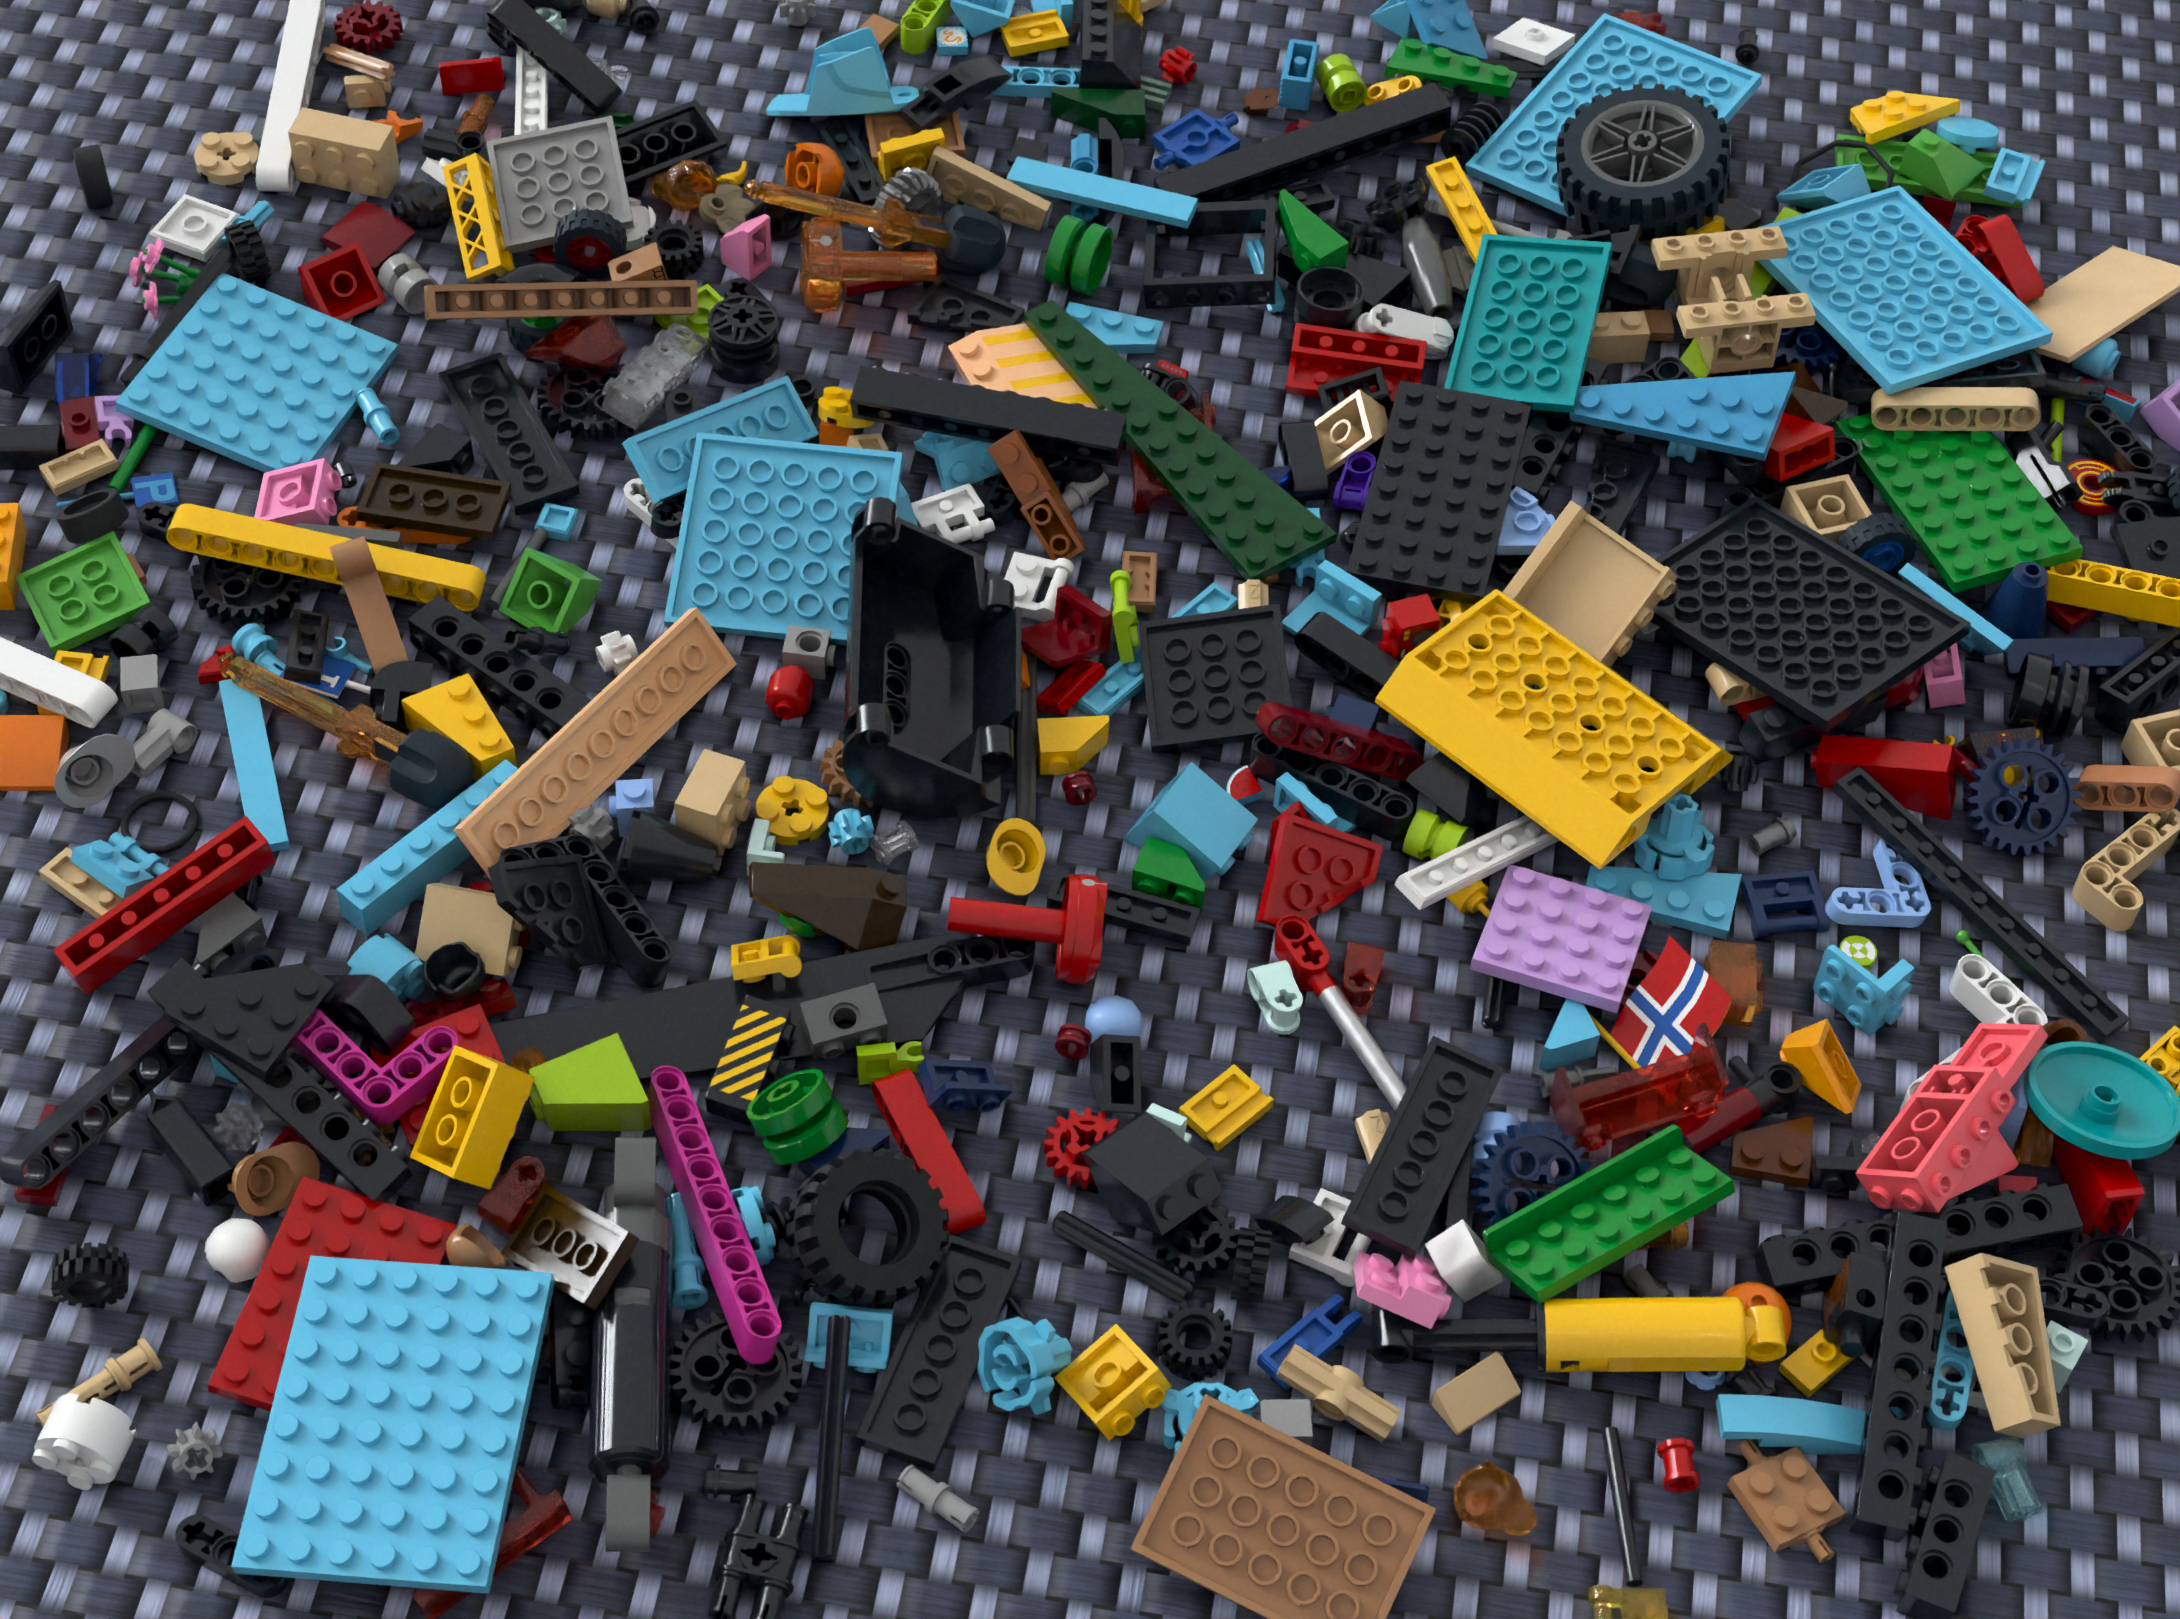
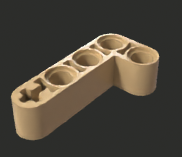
M2175 808L2168 812H2149L2082 866L2072 888V896L2077 904L2113 931L2121 932L2130 929L2143 904L2142 893L2130 882L2171 850L2180 833V812Z

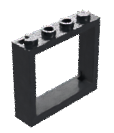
M1276 200L1198 203L1188 229L1147 219L1143 277L1146 309L1275 304L1278 227ZM1265 233L1264 274L1155 278L1158 237Z

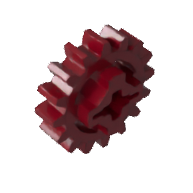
M366 0L365 4L354 2V8L344 7V14L336 15L337 21L334 22L337 41L339 44L343 43L345 48H354V51L357 52L366 50L367 55H371L372 51L376 50L383 53L384 46L393 48L394 41L401 40L400 33H403L400 13L399 11H393L392 5L383 7L382 1H378L375 5H372L370 0Z

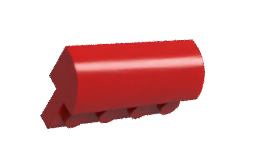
M1296 323L1285 393L1320 398L1317 386L1381 366L1392 401L1391 405L1385 407L1393 408L1400 381L1421 384L1427 341ZM1376 385L1370 386L1371 393L1378 392ZM1349 390L1343 391L1345 399L1351 395ZM1336 393L1330 394L1332 400H1338Z

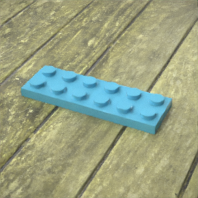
M787 375L627 438L622 445L653 503L658 504L687 492L697 432L802 443L814 440L819 433Z

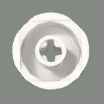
M79 1394L62 1395L57 1399L34 1445L33 1462L42 1468L54 1469L67 1476L68 1483L81 1490H90L93 1484H105L113 1481L136 1435V1429L132 1431L129 1429L132 1420L123 1411L103 1400L92 1397L90 1404L76 1402Z

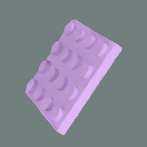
M1510 864L1507 867L1474 952L1470 969L1617 1013L1650 917L1652 906Z

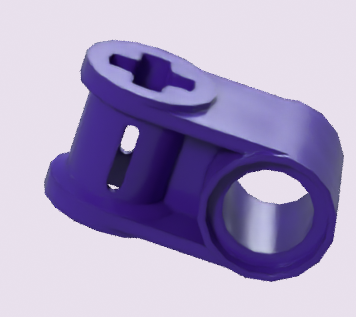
M1358 451L1348 456L1340 481L1337 482L1333 498L1334 511L1340 512L1342 509L1361 511L1363 514L1376 468L1374 455L1366 451Z

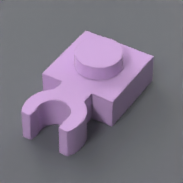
M120 395L94 397L99 431H105V443L108 448H112V439L114 438L123 439L126 448L131 447L132 432L130 429L134 427V418L116 411L115 401Z

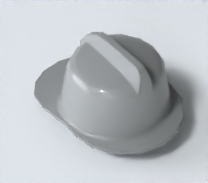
M103 734L91 738L80 746L71 748L63 755L59 762L54 781L56 795L64 804L73 808H87L97 804L127 777L133 769L136 759L134 747L127 739L119 735Z

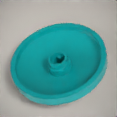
M2071 1041L2053 1044L2042 1049L2030 1063L2024 1081V1092L2027 1102L2036 1116L2050 1130L2073 1145L2106 1157L2137 1160L2157 1156L2167 1151L2176 1141L2180 1132V1098L2171 1084L2160 1073L2140 1059L2102 1044Z

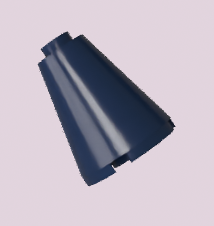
M2025 561L2018 563L1982 606L1978 614L2011 639L2044 638L2047 621V571L2035 562Z

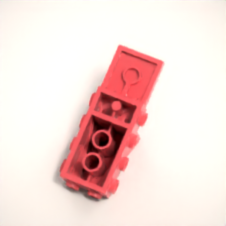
M1979 1023L1950 1065L1934 1064L1855 1173L1867 1191L1869 1199L1877 1208L1939 1213L1947 1200L2016 1169L2019 1162L1998 1128L2005 1121L2007 1115L2017 1102L2010 1089L2017 1083L2022 1072L2036 1056L2038 1050L2048 1037L2042 1025Z

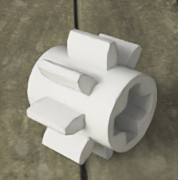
M619 631L601 636L600 639L603 645L595 647L598 661L604 672L613 670L615 676L624 671L639 656L631 636L628 634L621 637Z

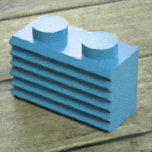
M1291 39L1289 41L1280 83L1278 102L1280 107L1303 111L1309 109L1318 62L1319 44L1317 42Z

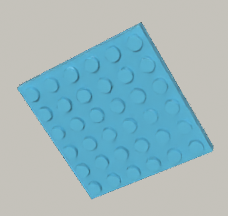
M222 273L216 277L115 401L116 411L265 473L318 460L358 408L355 399L356 393L363 388H373L397 356L398 344Z
M697 432L664 617L665 627L670 628L689 609L698 607L714 632L785 639L788 626L794 625L831 630V644L847 646L852 522L855 513L866 501L872 498H888L897 505L904 459L903 452Z

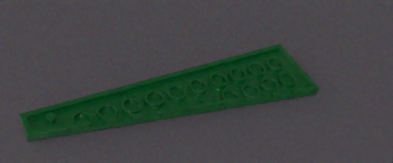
M1051 300L1024 313V323L1098 409H1113L1119 413L1126 414L1127 433L1125 440L1246 581L1248 579L1262 581L1336 542L1337 533L1054 301Z

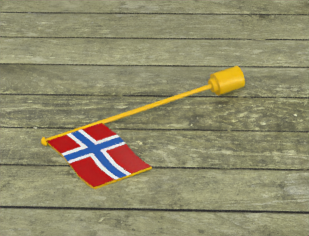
M1482 880L1446 897L1462 914L1468 912L1476 913L1480 910L1488 919L1490 910L1485 904L1488 901L1486 895L1489 888ZM1669 935L1657 963L1628 998L1611 1033L1609 1034L1590 1013L1589 1015L1600 1035L1666 1102L1664 1107L1673 1109L1678 1104L1675 1094L1690 1065L1720 1028L1729 1010L1732 997Z

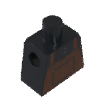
M1850 1252L1822 1298L1823 1338L1829 1343L1839 1345L1841 1353L1851 1358L1864 1355L1866 1346L1883 1322L1890 1263Z

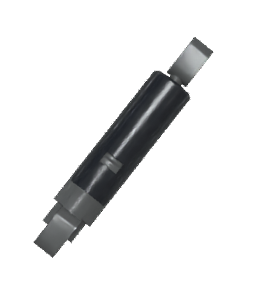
M615 1137L614 1183L607 1188L604 1201L603 1217L640 1238L633 1249L631 1257L623 1265L611 1284L608 1294L601 1300L597 1309L593 1310L588 1468L595 1479L599 1480L600 1483L607 1484L606 1552L650 1551L651 1484L657 1483L660 1479L664 1478L670 1468L673 1227L670 1219L665 1217L664 1190L655 1183L656 1137Z

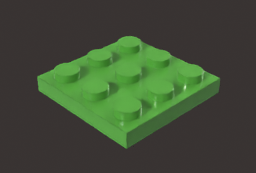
M114 531L15 576L54 656H56L58 650L68 651L130 622V618L147 604L152 605Z

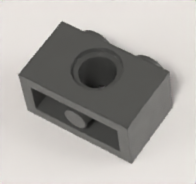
M875 983L800 1003V1019L813 1059L820 1057L824 1059L836 1058L842 1055L845 1050L855 1048L856 1046L880 1044L882 1040L888 1037V1022ZM840 1020H850L854 1023V1026L849 1029H841L835 1024Z

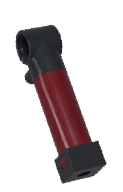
M1734 1056L1728 1061V1066L1744 1085L1676 1122L1669 1118L1648 1129L1646 1139L1672 1124H1676L1681 1128L1684 1145L1698 1155L1770 1114L1788 1112L1792 1108L1802 1082L1801 1074L1794 1065L1785 1061H1776L1770 1063L1765 1068L1764 1073L1757 1077L1740 1056Z

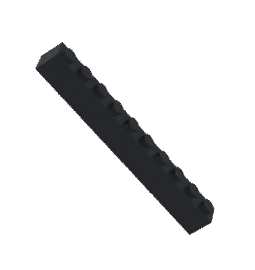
M1431 83L1154 178V188L1198 198V203L1244 201L1264 194L1265 191L1278 189L1440 133L1441 131H1446L1450 128L1452 105L1436 84Z

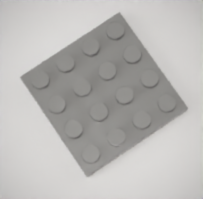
M612 116L486 141L506 251L509 250L511 253L553 245L558 221H561L565 214L568 215L574 210L579 211L588 208L589 210H601L603 213L611 214L614 219H618L625 230L635 228Z

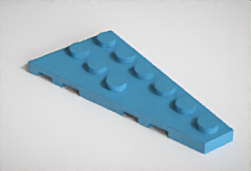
M1796 372L1581 386L1575 413L1569 412L1570 421L1765 461L1795 385Z

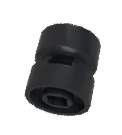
M147 604L130 618V624L126 623L109 637L108 642L111 650L119 660L121 657L151 654L158 656V653L164 652L178 640L179 634L174 623L164 612L153 605Z

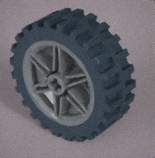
M1634 84L1633 89L1622 91L1621 87L1611 89V95L1603 97L1601 94L1592 97V104L1588 107L1581 104L1575 109L1576 118L1568 117L1563 124L1564 132L1560 131L1558 134L1556 160L1560 202H1564V211L1569 217L1575 215V224L1581 229L1586 226L1591 227V234L1608 229L1610 234L1630 231L1629 225L1637 224L1641 228V235L1638 240L1641 242L1643 240L1665 238L1672 235L1685 236L1688 228L1693 227L1695 230H1698L1704 226L1705 216L1713 218L1718 213V203L1724 204L1727 198V189L1730 188V136L1727 132V124L1724 118H1718V110L1713 105L1705 107L1704 98L1697 94L1693 97L1686 96L1685 89L1676 87L1674 91L1665 90V85L1655 84L1654 88H1643L1642 84Z

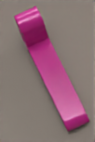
M319 1009L310 1021L311 1023L305 1027L292 1044L367 1119L377 1125H387L396 1121L439 1085L454 1045L459 1046L457 1034L451 1028L446 1026L433 1027L383 1068H380ZM327 1047H337L331 1053H322V1050ZM442 1047L450 1048L446 1053H434L435 1050ZM353 1072H363L358 1078H347ZM410 1072L420 1073L412 1079L404 1078ZM380 1097L390 1098L387 1102L383 1104L373 1103L376 1099Z

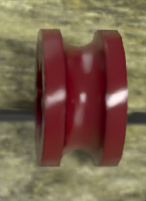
M1076 771L1067 775L1062 781L1065 798L1071 805L1086 804L1097 795L1098 790L1090 772Z
M1078 1024L1062 1025L1058 1031V1038L1055 1041V1049L1066 1058L1083 1059L1088 1055L1092 1034L1088 1029Z

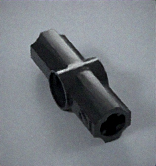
M428 128L424 134L422 153L424 155L440 159L445 158L455 162L477 153L490 164L487 144L480 132L470 130L456 135Z

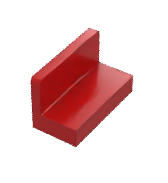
M500 57L439 63L443 96L505 90L502 59Z

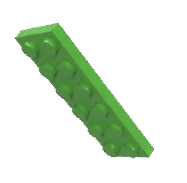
M1837 134L1836 140L1866 142V137ZM1883 140L1872 144V147L1894 170L1895 175L1891 187L1900 185L1909 195H1927L1945 199L1899 172L1907 142ZM1835 147V167L1861 163L1870 189L1884 190L1888 173L1866 149ZM1976 151L1975 154H1968L1985 165L1986 170L1953 200L2022 208L2023 203L2014 201V204L1983 195L1999 154Z

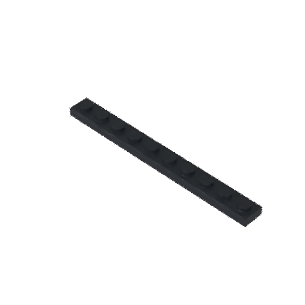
M1861 766L1835 782L1832 791L2100 1044L2125 1026L2129 1020L2125 1013Z

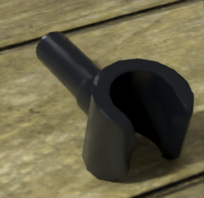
M341 461L334 466V470L341 477L342 488H352L357 484L355 473L348 462Z

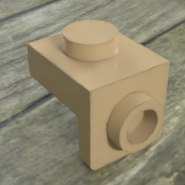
M369 75L344 76L348 109L386 106V93H392L390 79L387 82Z

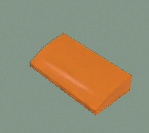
M0 715V791H55V775L61 758L67 752L70 738L65 715Z

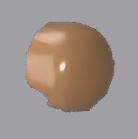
M468 1223L459 1226L447 1240L446 1252L451 1266L493 1268L505 1266L508 1262L485 1236Z

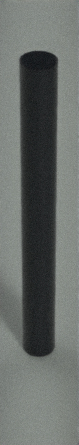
M1607 1427L1602 1430L1625 1582L1628 1587H1638L1643 1584L1619 1432L1616 1427Z

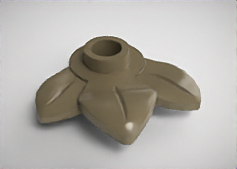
M725 184L719 186L715 193H709L702 197L699 202V213L704 221L713 225L717 224L720 231L726 234L745 222V214L755 204L743 198V188L733 184Z

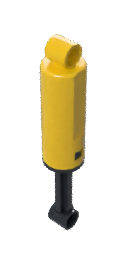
M1738 1297L1550 1298L1541 1304L1535 1301V1319L1436 1320L1431 1329L1386 1309L1376 1312L1372 1317V1355L1374 1359L1385 1364L1407 1362L1413 1357L1414 1353L1498 1351L1536 1352L1537 1372L1741 1371L1745 1367L1746 1356L1755 1361L1767 1362L1780 1359L1787 1352L1783 1312L1777 1307L1767 1305L1754 1306L1744 1311L1743 1301Z

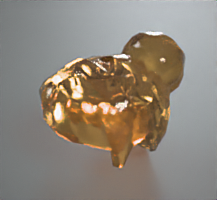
M682 160L671 167L668 172L657 174L651 188L652 194L658 199L668 202L675 210L686 212L698 207L704 195L714 193L719 181L713 168L702 160Z
M1487 1459L1484 1461V1465L1476 1466L1460 1474L1454 1486V1508L1457 1510L1459 1518L1469 1526L1482 1530H1498L1503 1528L1505 1532L1512 1536L1526 1535L1536 1526L1537 1515L1534 1512V1507L1527 1499H1524L1522 1488L1517 1478L1509 1472L1501 1470Z

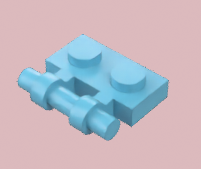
M118 832L110 836L108 843L98 840L73 848L70 859L71 862L123 899L130 897L153 881L154 877L157 878L170 869L164 865V860L155 853L148 854L140 848L141 845L138 841L130 836L124 837Z

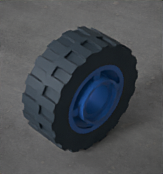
M1887 512L1872 514L1869 517L1858 520L1854 525H1850L1844 534H1841L1839 542L1836 543L1892 577L1899 575L1898 572L1907 562L1910 563L1914 559L1915 551H1917L1916 540L1902 517L1899 518L1897 514H1888Z

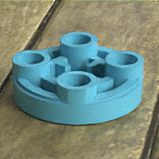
M1949 116L1939 119L1935 134L1951 144L1958 145L1957 148L1966 154H1975L1977 148L1994 150L2000 133L1996 126L1986 121L1963 116Z

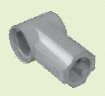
M163 708L158 710L151 717L147 726V732L132 745L136 759L131 772L139 778L147 777L173 752L181 754L189 750L196 740V726L169 709Z

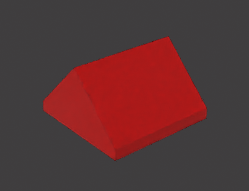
M359 241L298 267L304 301L311 309L340 321L347 320L387 301Z

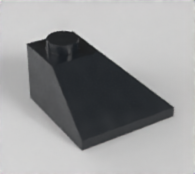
M1441 751L1407 777L1406 781L1458 822L1484 829L1490 824L1485 784Z

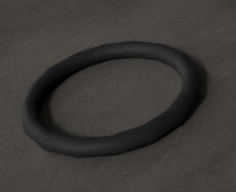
M165 791L153 792L138 798L127 807L121 818L122 835L124 837H132L128 830L129 820L133 812L141 805L153 800H174L184 805L190 813V825L186 833L177 841L167 845L148 846L140 843V848L149 854L167 853L180 848L192 838L198 827V812L193 803L183 795Z

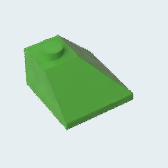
M1926 128L1907 143L1899 168V172L1949 201H1952L1986 170L1985 165Z
M526 547L498 611L527 628L543 627L549 632L567 633L589 612L602 580L572 563Z

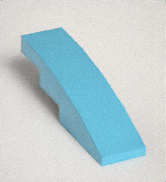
M1718 1394L1716 1409L1721 1439H1758L1759 1447H1798L1802 1454H1860L1865 1411L1797 1398Z

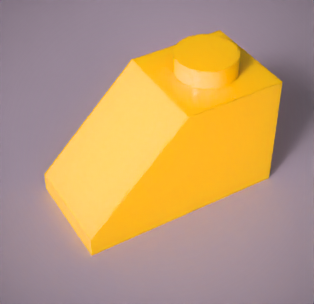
M1109 715L1037 719L1036 747L1039 774L1063 775L1079 771L1108 744Z

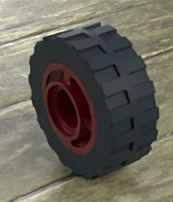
M588 208L571 211L570 214H565L562 220L557 223L553 255L556 257L557 263L577 270L585 275L587 279H602L605 276H611L608 263L626 254V230L621 226V222L618 219H614L611 214L603 213L601 210H589Z

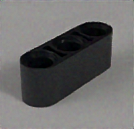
M2099 403L2088 406L2077 432V438L2098 461L2114 467L2119 472L2132 471L2152 475L2157 458L2148 446L2109 406Z
M1314 421L1279 423L1278 442L1290 495L1298 502L1326 500L1328 497V479Z

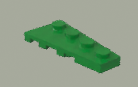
M1403 37L1387 63L1384 77L1395 78L1396 73L1412 75L1419 78L1421 83L1423 78L1438 80L1441 87L1453 88L1459 85H1467L1468 91L1506 98L1509 97L1518 72L1511 71L1502 65H1491L1480 61L1476 57H1465L1452 53L1443 47L1436 48L1423 44L1417 39H1406Z

